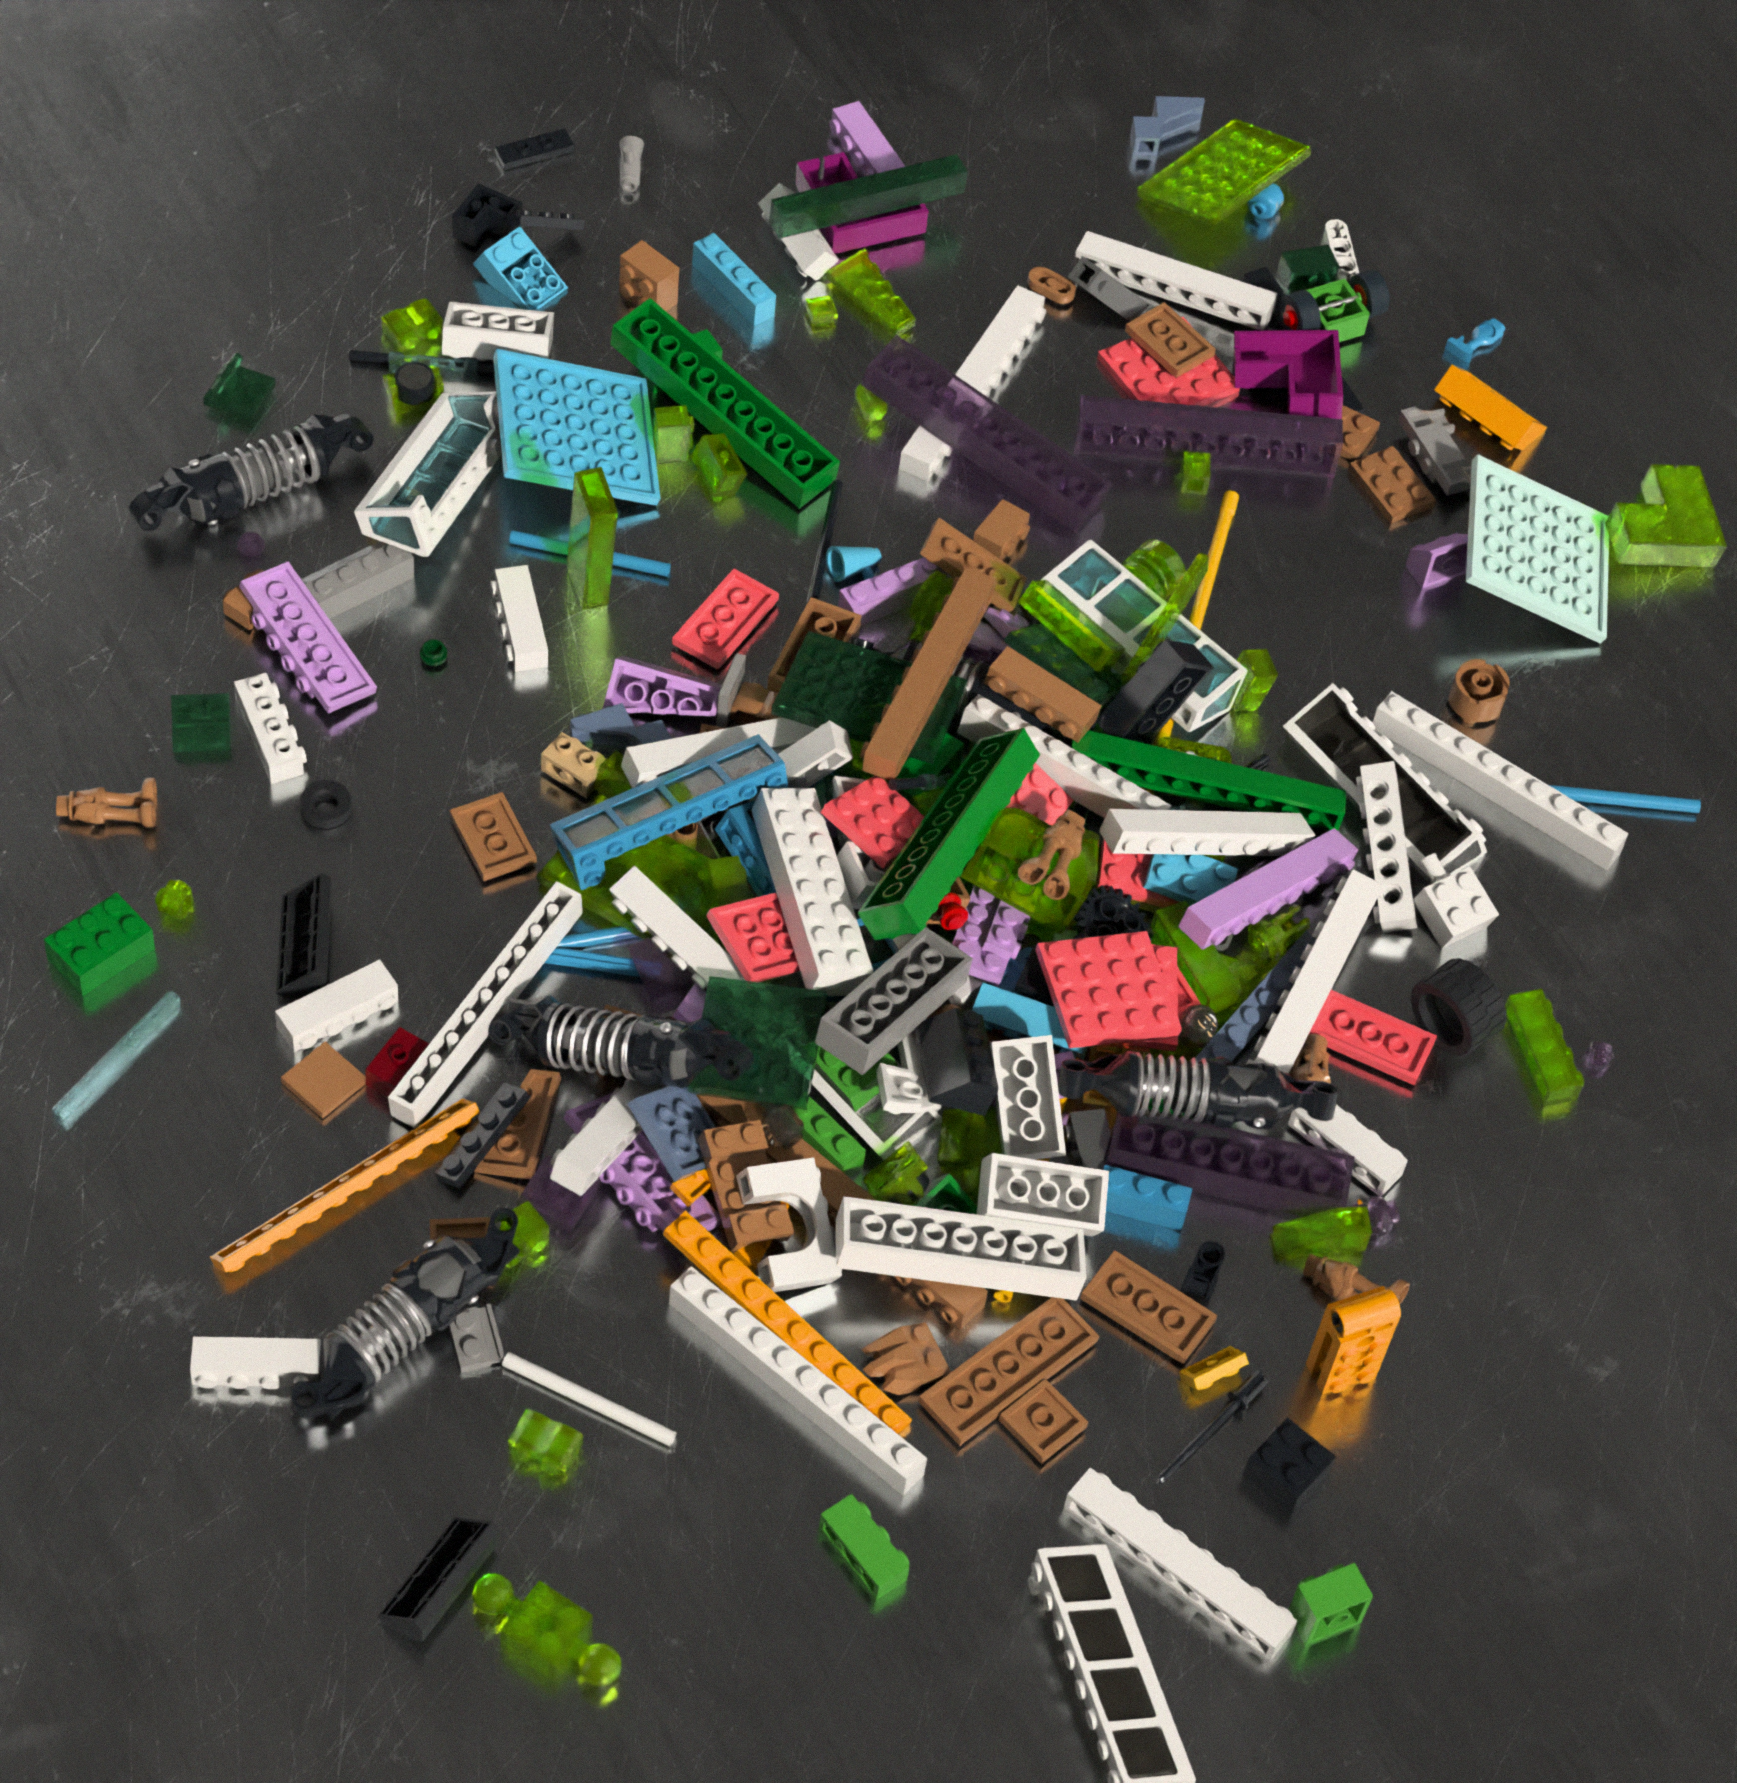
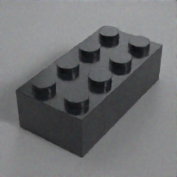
M1165 639L1154 648V653L1150 658L1137 668L1133 678L1120 688L1119 694L1115 699L1102 709V714L1098 717L1097 723L1107 735L1149 744L1214 667L1194 644Z

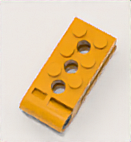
M1384 1286L1327 1304L1306 1361L1311 1374L1321 1371L1316 1384L1321 1394L1331 1391L1339 1393L1351 1384L1357 1382L1365 1384L1376 1378L1401 1316L1398 1299L1391 1289L1385 1290Z

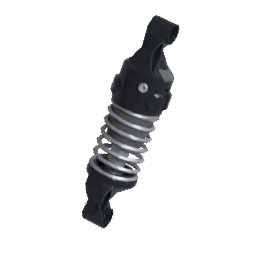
M348 413L337 417L312 415L304 423L294 426L291 433L283 430L282 442L278 436L272 434L270 446L265 440L259 439L257 449L254 445L248 443L246 450L242 451L239 448H235L233 455L226 452L215 456L205 454L195 460H191L188 466L180 469L170 467L158 483L146 487L145 491L130 503L129 512L144 531L157 529L167 512L184 516L198 525L206 523L212 525L217 523L219 518L228 520L235 517L247 505L253 506L256 499L265 501L268 494L277 497L280 490L289 492L292 485L296 488H301L304 481L313 483L314 481L325 479L333 459L342 446L354 449L357 452H363L372 446L374 437L359 418L350 417ZM287 437H288V439H289V441H290V443H291V445H292L291 448L289 447V444H288V441H287ZM275 442L278 445L280 452L277 451ZM292 470H295L299 475V483L293 480ZM283 476L288 481L287 487L281 485Z
M550 994L536 997L530 1001L512 999L509 1001V1010L492 1021L488 1028L491 1039L500 1045H505L515 1038L524 1035L536 1049L542 1063L548 1067L568 1069L572 1066L577 1072L585 1068L590 1074L598 1070L603 1076L609 1073L616 1078L624 1075L629 1080L633 1079L647 1086L658 1084L677 1088L688 1087L710 1064L717 1069V1072L723 1079L734 1081L749 1070L754 1063L753 1053L748 1047L731 1038V1032L717 1030L704 1018L688 1022L677 1020L671 1016L662 1018L643 1015L639 1017L633 1013L626 1015L620 1011L613 1013L607 1009L600 1011L594 1007L588 1009L581 1005L574 1007L568 1003L557 1001ZM587 1016L589 1024L587 1027H582V1020ZM581 1051L582 1064L578 1066L575 1064V1061ZM590 1060L595 1065L592 1068L588 1066Z

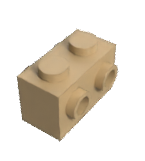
M563 732L541 753V771L585 798L607 777L608 760L601 753L592 751L584 746L577 738L570 737Z

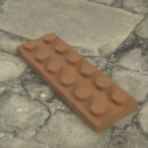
M1051 1297L921 1394L918 1402L960 1446L999 1417L1002 1412L1044 1379L1048 1380L1098 1342L1099 1335L1063 1298Z

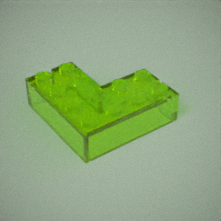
M1652 464L1640 484L1646 503L1617 502L1605 522L1610 540L1614 541L1612 547L1618 564L1715 567L1726 550L1727 544L1700 466L1678 465L1675 469L1674 465Z

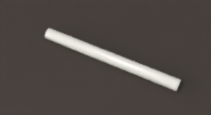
M511 1352L506 1354L502 1362V1366L669 1447L676 1437L677 1432Z

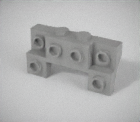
M1414 406L1401 410L1398 422L1410 438L1408 443L1409 451L1421 465L1422 472L1428 476L1432 484L1438 482L1447 496L1465 491L1469 496L1471 466L1463 467L1465 457L1450 436V434L1454 433L1456 426L1454 424L1450 425L1444 416V408L1425 411Z

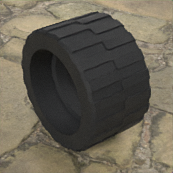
M1461 958L1448 960L1416 983L1411 991L1412 1011L1417 1023L1423 1030L1437 1035L1434 1044L1450 1055L1459 1057L1469 1055L1505 1027L1507 1011L1499 989L1480 967L1468 960Z

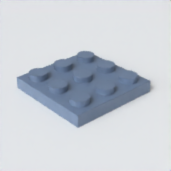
M690 1085L685 1088L668 1086L639 1096L628 1103L635 1120L642 1127L649 1139L650 1145L657 1152L664 1164L665 1170L674 1182L692 1176L703 1169L706 1170L698 1138L703 1130L716 1127Z

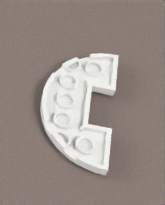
M914 1029L897 1044L902 1068L880 1063L876 1071L882 1108L893 1114L920 1113L942 1106L931 1103L928 1100Z

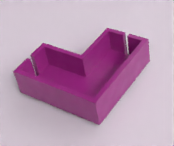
M844 152L823 157L821 179H819V158L797 163L795 185L819 231L835 254L926 233L928 209L921 196L918 195V191L910 176L862 186Z
M1338 330L1234 331L1235 388H1287L1289 421H1313V418L1326 422L1342 421L1343 388Z

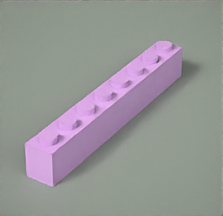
M1334 828L1189 906L1179 928L1202 950L1213 944L1218 945L1225 937L1231 934H1238L1250 923L1253 925L1258 923L1263 916L1269 913H1276L1281 906L1287 903H1294L1299 896L1305 893H1312L1319 885L1330 883L1341 873H1348L1355 864L1353 860L1358 849Z

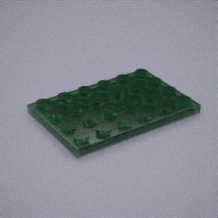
M808 631L772 705L771 714L815 728L830 720L847 730L850 739L863 743L866 741L870 742L875 723H881V715L885 705H891V698L896 685H902V676L906 667H911L913 664L899 658ZM951 675L908 757L930 764L934 763L966 690L967 679Z

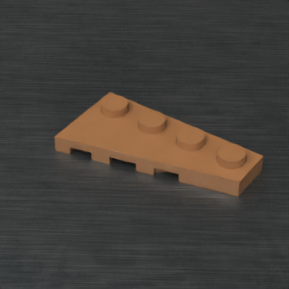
M530 1069L520 1088L528 1092L530 1099L476 1167L475 1173L534 1179L561 1082L560 1072Z

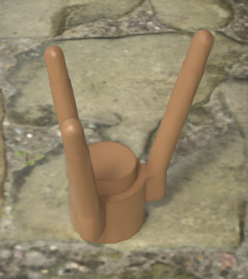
M1318 1034L1308 1035L1292 1068L1297 1067L1301 1059L1304 1058L1306 1063L1310 1062L1308 1077H1313L1316 1064L1322 1063V1067H1325L1329 1074L1328 1061L1330 1054L1326 1052L1328 1046L1326 1038Z

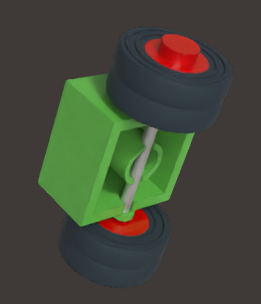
M1367 270L1353 275L1349 283L1346 279H1341L1315 288L1285 295L1280 303L1281 319L1286 331L1338 330L1339 342L1364 335L1368 319L1384 314L1388 310L1390 303L1389 291L1383 276L1377 270Z

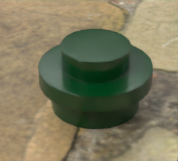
M428 640L420 648V659L427 665L437 666L444 663L447 659V648L439 640Z

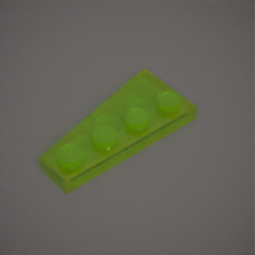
M865 248L827 271V279L896 338L915 326L916 318L901 297L895 295L892 290L893 286L882 277L880 268L876 263L871 262L869 253Z

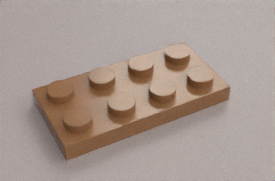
M939 517L933 523L920 551V554L929 562L946 571L954 579L956 576L961 577L965 568L997 578L991 603L996 608L1005 609L1009 613L1015 608L1027 580V577Z
M1116 1250L1113 1251L1083 1290L1080 1297L1084 1302L1183 1365L1213 1326L1218 1316Z

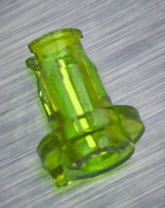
M1292 905L1287 912L1280 913L1269 922L1261 919L1254 925L1249 924V944L1253 951L1261 957L1264 965L1281 959L1285 955L1284 945L1296 938L1302 930L1305 931L1310 928L1311 922L1309 917H1305L1285 932L1281 928L1282 925L1296 916L1295 913L1301 909L1299 905Z

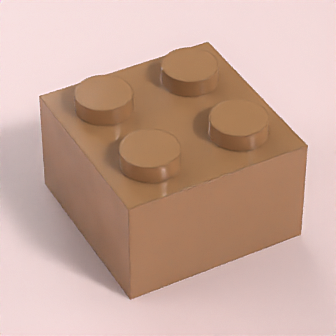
M643 240L620 255L619 292L624 298L631 300L637 306L651 298L666 312L677 304L678 266Z

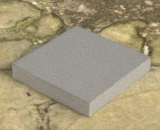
M737 653L734 656L718 693L716 726L727 728L731 720V706L744 683L746 655Z

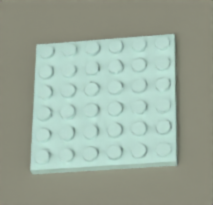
M1477 455L1472 460L1466 582L1593 641L1602 643L1607 638L1609 516L1485 457Z

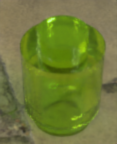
M868 381L861 383L856 388L855 399L863 417L868 421H877L883 418L888 411V406L879 387L873 382Z

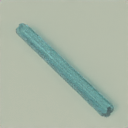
M172 991L167 992L52 1108L53 1117L60 1122L66 1121L180 1006V997Z

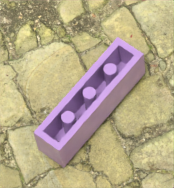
M859 101L832 109V119L829 123L831 132L837 135L843 149L851 155L855 166L863 172L868 184L872 185L904 177L905 165Z
M923 557L841 589L838 607L862 615L861 625H864L945 593L948 573Z

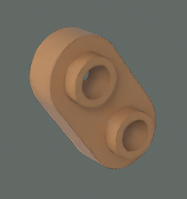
M1036 267L1029 272L1028 286L1033 291L1060 304L1070 303L1074 299L1076 286L1071 280L1045 267Z

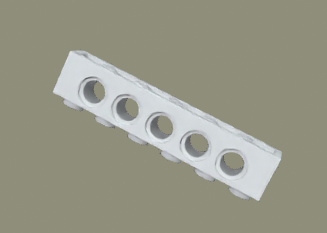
M1394 761L1360 766L1361 776L1356 777L1358 793H1364L1365 802H1360L1362 819H1367L1368 828H1363L1365 845L1371 846V854H1366L1368 871H1374L1375 881L1384 885L1377 898L1378 906L1373 907L1375 924L1381 923L1383 933L1417 928ZM1376 792L1386 793L1379 799L1372 797ZM1382 817L1389 819L1387 823L1382 825L1375 823ZM1385 843L1393 845L1389 850L1386 851L1379 849V847ZM1388 869L1396 871V873L1390 877H1385L1382 875L1383 872ZM1390 896L1400 897L1395 903L1386 902V899Z

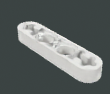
M1332 219L1326 223L1323 237L1334 281L1341 279L1350 281L1353 275L1359 273L1348 227L1343 221ZM1341 247L1344 248L1346 252H1337L1336 250H1334V248ZM1339 266H1348L1351 270L1343 271Z

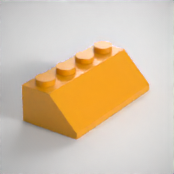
M1453 364L1434 389L1441 395L1439 397L1440 401L1449 407H1452L1453 404L1461 409L1459 412L1461 416L1471 422L1473 419L1481 423L1479 428L1490 436L1493 433L1501 438L1499 443L1511 451L1513 448L1525 449L1547 429L1542 423L1473 374Z

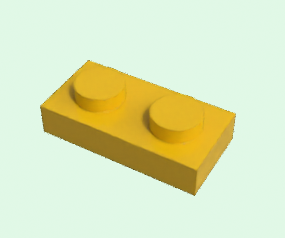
M1229 1346L1179 1371L1182 1383L1196 1390L1209 1388L1213 1385L1214 1381L1222 1377L1236 1374L1240 1368L1249 1363L1246 1353Z

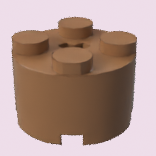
M1472 659L1464 662L1455 675L1449 693V702L1452 709L1467 724L1493 720L1502 711L1509 690V677L1502 667L1494 664V666L1487 664L1486 660Z

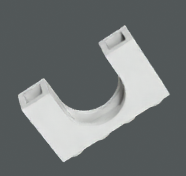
M814 1158L751 1166L736 1175L743 1205L766 1201H782L791 1205L799 1212L806 1226V1240L801 1251L768 1256L757 1264L760 1280L773 1292L830 1284L842 1276V1269L836 1268L835 1231L829 1223L827 1214L828 1202L822 1193L820 1185L821 1172L816 1166Z

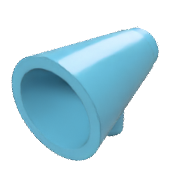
M831 546L826 553L827 570L835 582H841L862 572L865 580L872 578L875 575L871 567L879 564L882 560L880 550L873 547Z

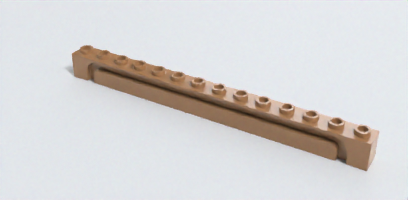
M712 1064L707 1065L690 1084L716 1128L760 1120L762 1125H769L763 1127L769 1147L765 1152L769 1164L814 1158L815 1164L821 1172L820 1185L823 1196L826 1197L828 1202L827 1214L829 1223L833 1228L836 1229V1217L844 1196L877 1201L734 1082L723 1079ZM772 1137L775 1142L773 1146L770 1144ZM894 1276L900 1284L908 1286L915 1291L923 1303L931 1305L939 1311L941 1317L946 1322L956 1325L960 1330L985 1307L988 1291L984 1288Z

